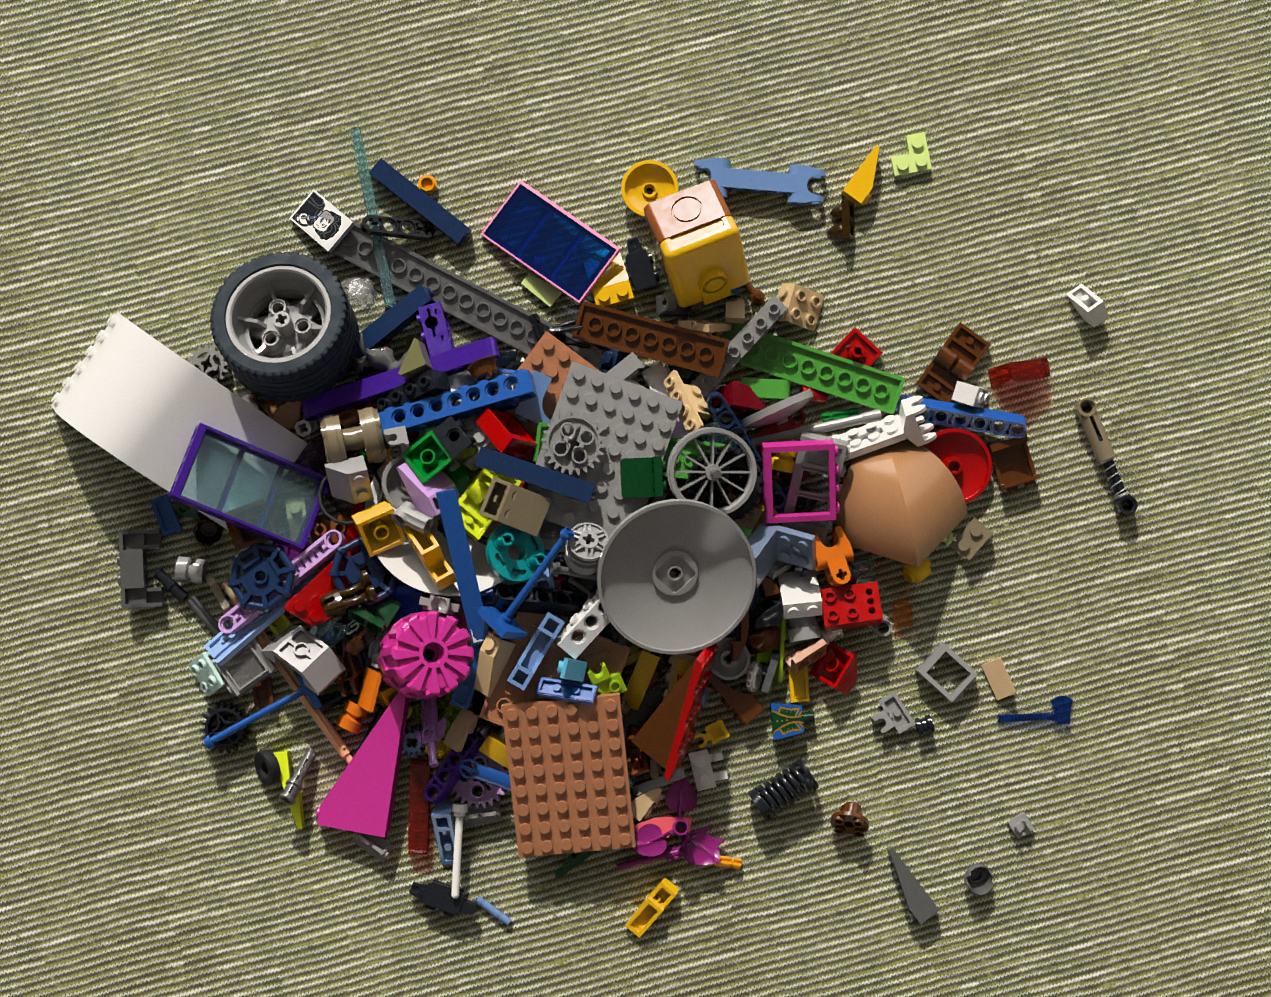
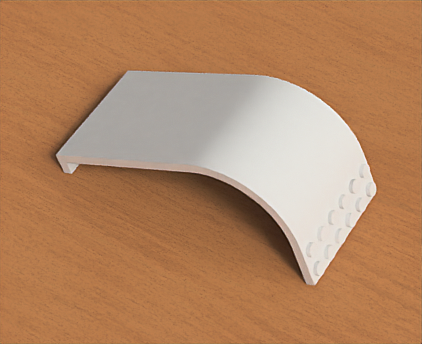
M118 312L116 315L112 314L110 316L106 329L101 330L96 336L97 342L94 346L90 345L84 354L86 355L82 362L79 361L73 369L75 372L72 377L66 378L62 384L64 388L60 394L57 392L51 400V406L54 411L67 423L168 492L171 490L195 427L199 423H203L291 462L297 460L308 444L151 337ZM205 435L181 495L216 509L238 449ZM245 452L222 512L226 513L260 500H266L278 466ZM284 469L279 484L287 474L288 470ZM201 512L228 530L225 521Z

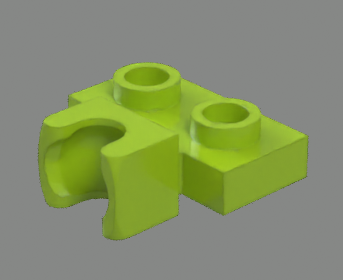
M605 662L600 663L601 672L598 674L593 673L591 668H587V673L592 682L590 685L598 686L597 695L621 694L627 691L620 672L618 671L610 675Z

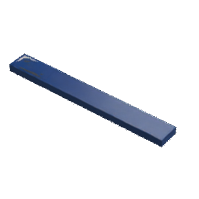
M456 489L436 492L472 645L483 643L489 628L487 622L477 613L480 607L483 606Z

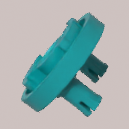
M504 524L496 528L487 540L485 553L488 565L495 575L505 581L520 582L531 578L546 557L543 542L539 534L536 537L524 531L511 530L516 528ZM511 545L516 546L519 550V557L516 560L512 559L509 555V547Z

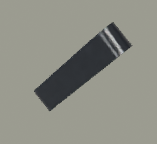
M506 584L498 586L492 601L495 608L507 611L524 586ZM533 587L516 612L547 614V612H550L556 616L572 617L583 609L584 603L590 597L583 592Z

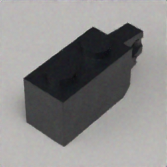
M637 237L627 240L629 254L625 258V264L635 293L639 294L657 288V282L660 279L657 270L653 271L651 264L654 261L651 253H647L646 248L643 249Z

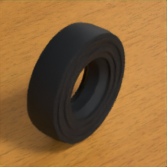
M270 750L258 752L254 758V765L259 779L265 785L277 783L280 780L281 771L276 756Z

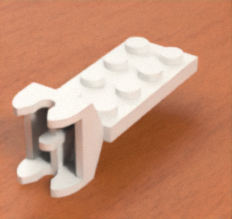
M913 396L901 400L899 415H889L881 421L868 423L865 426L850 429L846 433L832 436V438L848 441L847 447L851 449L849 458L844 459V461L906 440V438L917 447L933 441L937 437L936 433H927L934 428L933 424L919 425L925 419L923 416L916 417L926 410L925 405H918L924 400L923 397Z

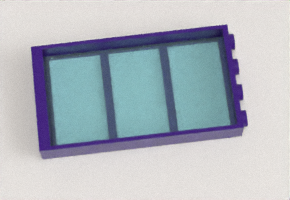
M199 423L195 427L167 498L299 552L308 547L310 542L309 533L311 530H314L317 524L315 518L317 512H321L318 503V490L325 476L203 423ZM328 480L325 482L322 490V499L330 489Z

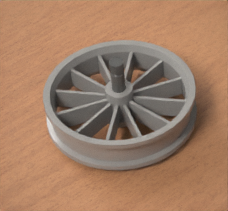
M705 427L688 433L674 446L667 463L668 484L676 499H685L681 491L705 479L693 500H698L709 481V505L713 506V483L715 481L728 504L717 509L725 514L735 511L746 502L754 489L757 478L756 461L750 447L738 435L721 428ZM711 434L710 461L706 459L696 438ZM715 434L728 437L727 443L714 462ZM692 440L705 462L703 465L681 452ZM734 441L743 452L718 465L730 444ZM681 454L701 466V469L675 470L677 459ZM745 455L748 471L721 470V468ZM675 473H700L701 476L678 488ZM748 473L745 487L743 489L722 477L721 474ZM719 478L742 491L731 503L718 481Z

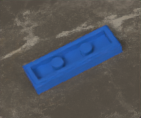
M540 677L535 694L536 697L594 706L598 686Z

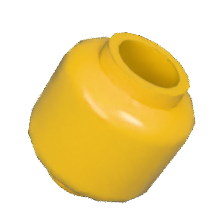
M926 558L919 567L904 564L902 574L908 582L919 584L931 574V563Z

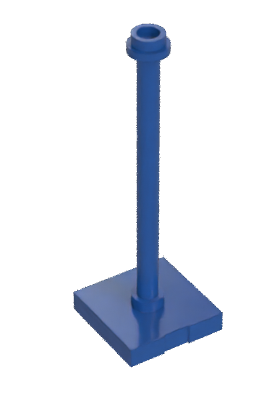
M565 527L561 529V537L507 611L487 606H481L477 611L501 638L524 639L528 634L512 616L566 542L574 539L575 533L570 528Z
M297 673L296 677L301 684L298 690L212 737L207 735L203 739L204 744L208 749H214L217 742L303 695L308 696L313 707L317 710L322 707L323 697L321 694L317 695L306 687L303 677Z

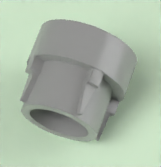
M816 616L788 619L789 626H787L789 643L822 638Z

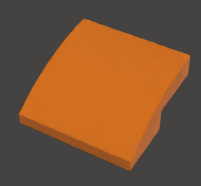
M366 665L357 704L361 708L373 713L383 674L382 671L374 670L373 666Z

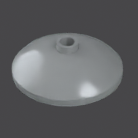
M402 455L389 462L381 479L384 497L395 509H398L405 501L413 504L396 468L406 462Z

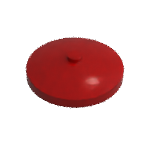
M948 428L936 432L937 437L923 446L937 456L952 473L962 491L965 503L974 500L985 490L991 478L992 459L987 446L977 435L964 429Z

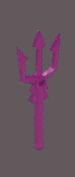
M713 824L690 831V836L696 835L699 832L706 833ZM683 835L681 845H673V848L667 847L658 856H644L616 863L618 871L667 859L668 863H670L675 858L678 860L680 857H684L691 866L696 864L692 863L687 857L688 838L686 835ZM714 838V840L717 843V846H719L721 843L725 841L723 839Z

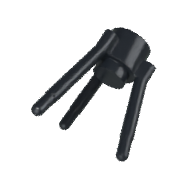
M577 319L549 326L550 334L565 345L591 347L590 344L563 340L566 338V332L583 329V326L565 328L566 326L576 324Z

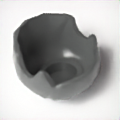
M975 864L970 866L965 872L964 883L971 893L983 896L993 889L992 878L994 876L987 866Z

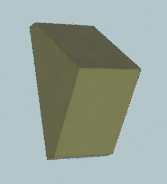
M416 338L413 339L398 372L399 375L407 380L433 369L425 344Z

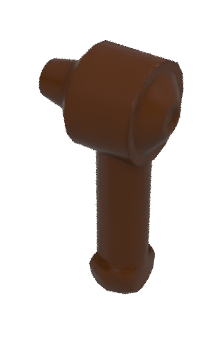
M750 281L744 285L751 295V303L755 306L761 305L764 302V293L756 290Z

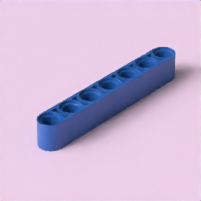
M901 395L894 413L899 415L901 400L913 396ZM923 398L924 400L918 404L926 406V411L916 416H923L925 419L924 423L1012 438H1022L1027 432V420L1020 414ZM938 412H945L946 414L940 415ZM957 415H963L965 417L958 418ZM982 418L983 421H977L976 419ZM1000 421L1002 424L998 425L995 422ZM1015 425H1021L1022 427L1016 428V427H1014V426H1015Z

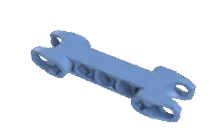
M724 158L694 161V168L707 171L710 175V180L716 181L724 199H728V191L784 195L787 196L786 203L793 206L823 204L824 197L811 193L807 188V183L814 179H824L826 174L824 170L808 165H790L789 173L732 169L730 168L731 160Z

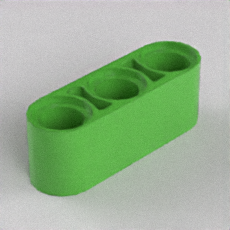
M736 378V381H740L741 384L749 385L760 400L782 401L790 397L791 381Z

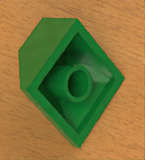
M433 430L429 431L401 454L424 485L455 460Z

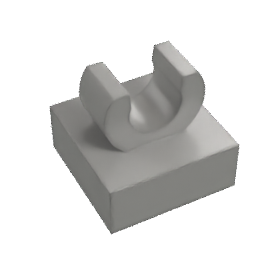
M1024 812L1007 821L1017 839L1034 830Z

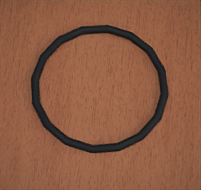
M366 465L367 471L372 473L379 483L380 496L377 502L379 504L384 496L381 479L377 472ZM326 475L321 481L318 490V503L322 512L334 523L354 525V521L338 520L327 513L322 504V490L325 482L328 480Z

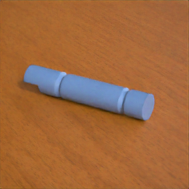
M480 896L476 899V904L481 905L483 909L506 925L512 920Z

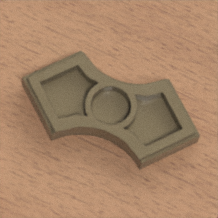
M208 573L204 578L223 612L226 614L231 610V607L212 574Z

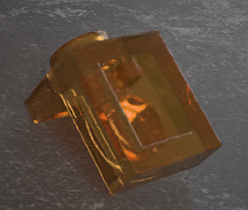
M907 599L896 600V604H891L893 627L913 626V603H908Z

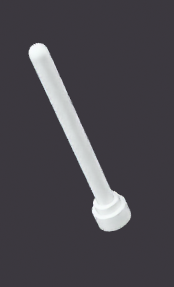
M452 804V812L456 816L451 896L454 899L459 897L463 816L468 812V804Z

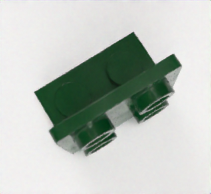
M374 589L376 594L380 593L379 590ZM389 596L372 605L371 608L358 604L348 608V618L383 636L399 611L401 602Z

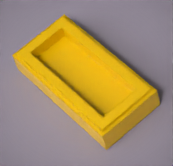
M788 666L790 703L810 702L807 667L794 674Z

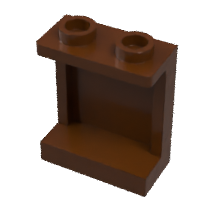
M1027 434L1022 438H1011L987 446L1000 490L1006 489L1007 492L1018 489L1017 485L1024 483L1025 486L1036 483L1035 479L1040 478L1039 474H1036L1029 452Z

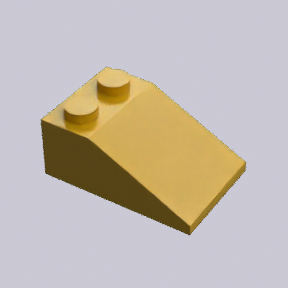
M609 250L582 256L588 280L608 255ZM620 253L591 290L594 302L597 305L612 308L634 301L633 292Z

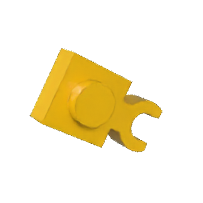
M722 719L704 727L706 733L694 735L695 739L698 737L704 739L703 743L698 745L699 748L705 747L709 740L714 745L730 737Z

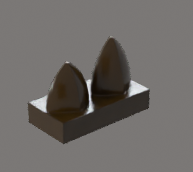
M843 200L841 204L830 211V215L835 219L842 220V223L832 226L827 231V234L833 238L855 241L854 203L850 200Z

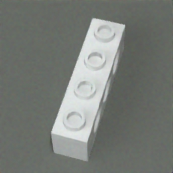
M598 589L595 596L584 603L583 609L571 617L570 623L565 628H561L555 638L558 646L574 659L585 650L610 622L603 608L599 607L601 601ZM589 616H595L593 621L586 622ZM575 631H581L579 636H572Z

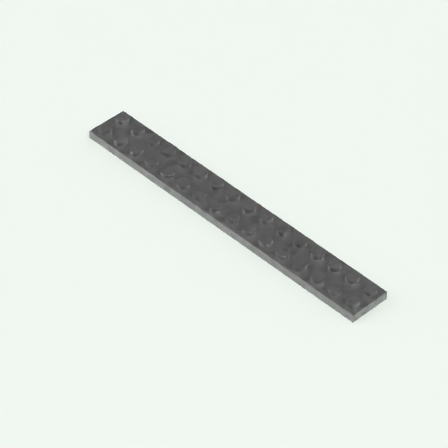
M353 220L351 221L355 225L331 252L408 293L420 284L425 288L429 287L435 294L434 300L441 302L446 313L527 355L538 343L532 329L533 325L530 324L528 318L532 313L384 236L365 234L362 232L360 224ZM540 318L539 322L542 324L544 332L548 331L550 333L549 326L554 325ZM566 332V338L563 339L566 341L589 344L581 340L573 339L572 334ZM591 344L590 348L566 345L599 370L603 350Z

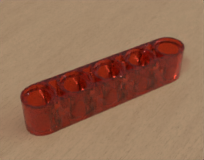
M411 759L408 854L428 855L430 801L425 798L424 790L431 780L429 759Z

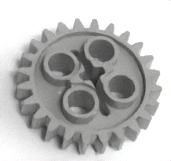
M567 411L566 417L561 413L559 414V421L554 417L552 418L554 425L547 424L550 430L543 431L547 438L541 439L542 442L546 443L541 449L547 450V453L543 456H550L551 459L548 461V464L554 462V470L560 466L561 473H564L567 469L569 475L572 474L573 470L579 475L580 469L587 473V466L593 469L594 465L592 462H600L597 455H604L599 450L606 447V445L600 444V441L604 440L605 437L599 436L603 429H596L599 423H591L593 417L587 420L585 419L586 413L578 417V411H575L574 416H571V413ZM564 425H570L573 428V433L570 436L563 434L562 427ZM580 426L581 429L576 439L578 446L573 447L569 460H566V455L571 446L568 440L574 438L576 429ZM583 432L590 433L591 441L589 443L582 442L581 434ZM562 443L565 445L566 451L564 454L556 453V444ZM577 450L584 453V459L581 462L574 459V453Z

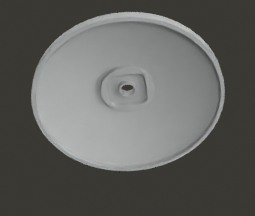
M689 499L658 501L630 514L609 536L601 552L597 568L598 595L603 610L611 624L633 644L662 654L691 653L707 648L722 640L745 616L752 602L756 587V563L753 550L740 527L721 510L706 503ZM678 568L680 574L677 577H671L669 575L671 569Z

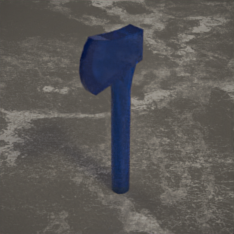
M1057 696L1050 701L1054 710L1052 712L997 715V722L1049 720L1056 722V725L1070 724L1073 700L1067 696Z

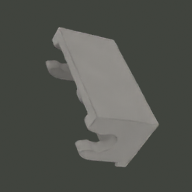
M405 426L384 429L386 448L397 447L399 449L397 453H391L390 457L396 458L401 456L402 453L409 449Z

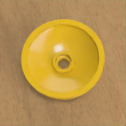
M644 160L634 164L625 173L621 184V193L625 204L632 212L645 217L644 207L647 204L678 192V181L673 171L664 163L655 160ZM652 189L653 193L647 194L646 190Z

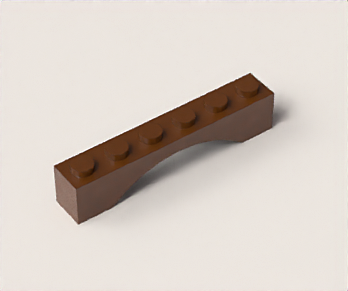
M713 673L711 674L708 687L714 694L719 693L723 697L720 701L727 709L731 707L736 712L733 716L740 724L743 721L745 724H748L764 710L751 694L731 689L718 680Z

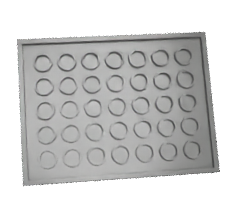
M572 361L552 418L554 417L559 421V414L561 413L566 417L567 411L571 413V416H574L575 411H578V417L586 413L585 419L588 420L590 417H593L591 423L598 422L599 424L596 429H603L599 436L605 437V439L600 441V444H604L606 447L600 448L599 451L604 453V455H597L600 462L593 461V469L587 466V473L580 469L579 475L576 474L575 470L570 475L595 484L594 488L598 490L594 501L590 500L589 503H585L528 484L527 490L552 500L544 520L570 529L584 522L594 523L601 526L609 537L625 518L638 509L647 506L649 497H622L620 460L624 458L662 456L663 460L683 402ZM564 425L562 432L564 435L570 436L573 433V428L570 425ZM580 426L577 427L574 438L568 440L571 446L566 455V460H569L573 447L578 446L576 439L581 429ZM583 432L581 434L582 442L589 443L591 441L590 433ZM558 443L555 446V451L560 455L564 454L566 447L564 444ZM541 449L536 465L554 470L555 463L548 464V461L551 459L550 456H543L547 453V450ZM580 450L575 451L574 459L581 462L584 459V453ZM559 466L555 471L561 472V467ZM566 469L564 471V474L569 475L568 470Z

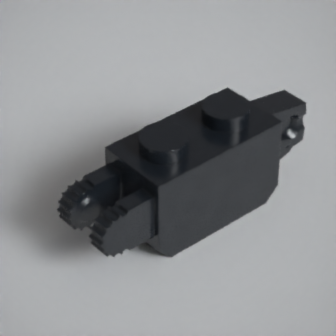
M435 879L428 884L414 881L409 892L421 899V903L425 904L424 907L431 910L441 909L443 914L454 917V914L459 915L460 912L471 915L477 910V904L465 899L464 889L460 888L459 897L454 899L451 896L452 885Z

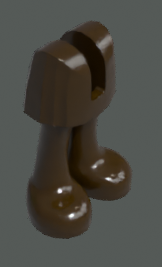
M363 570L360 572V581L356 585L339 591L337 589L332 590L322 596L319 601L321 606L324 607L325 616L334 617L346 614V609L366 602L376 603L379 599L367 571ZM360 594V595H358V596H356V597L347 599V598H349V597H351V596Z

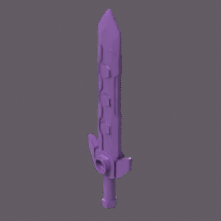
M423 653L424 658L430 660L431 657ZM436 698L421 699L422 731H415V735L421 744L428 745L429 766L437 767L439 763L437 760L436 743L440 742L441 737L444 735L446 718H442L438 722Z

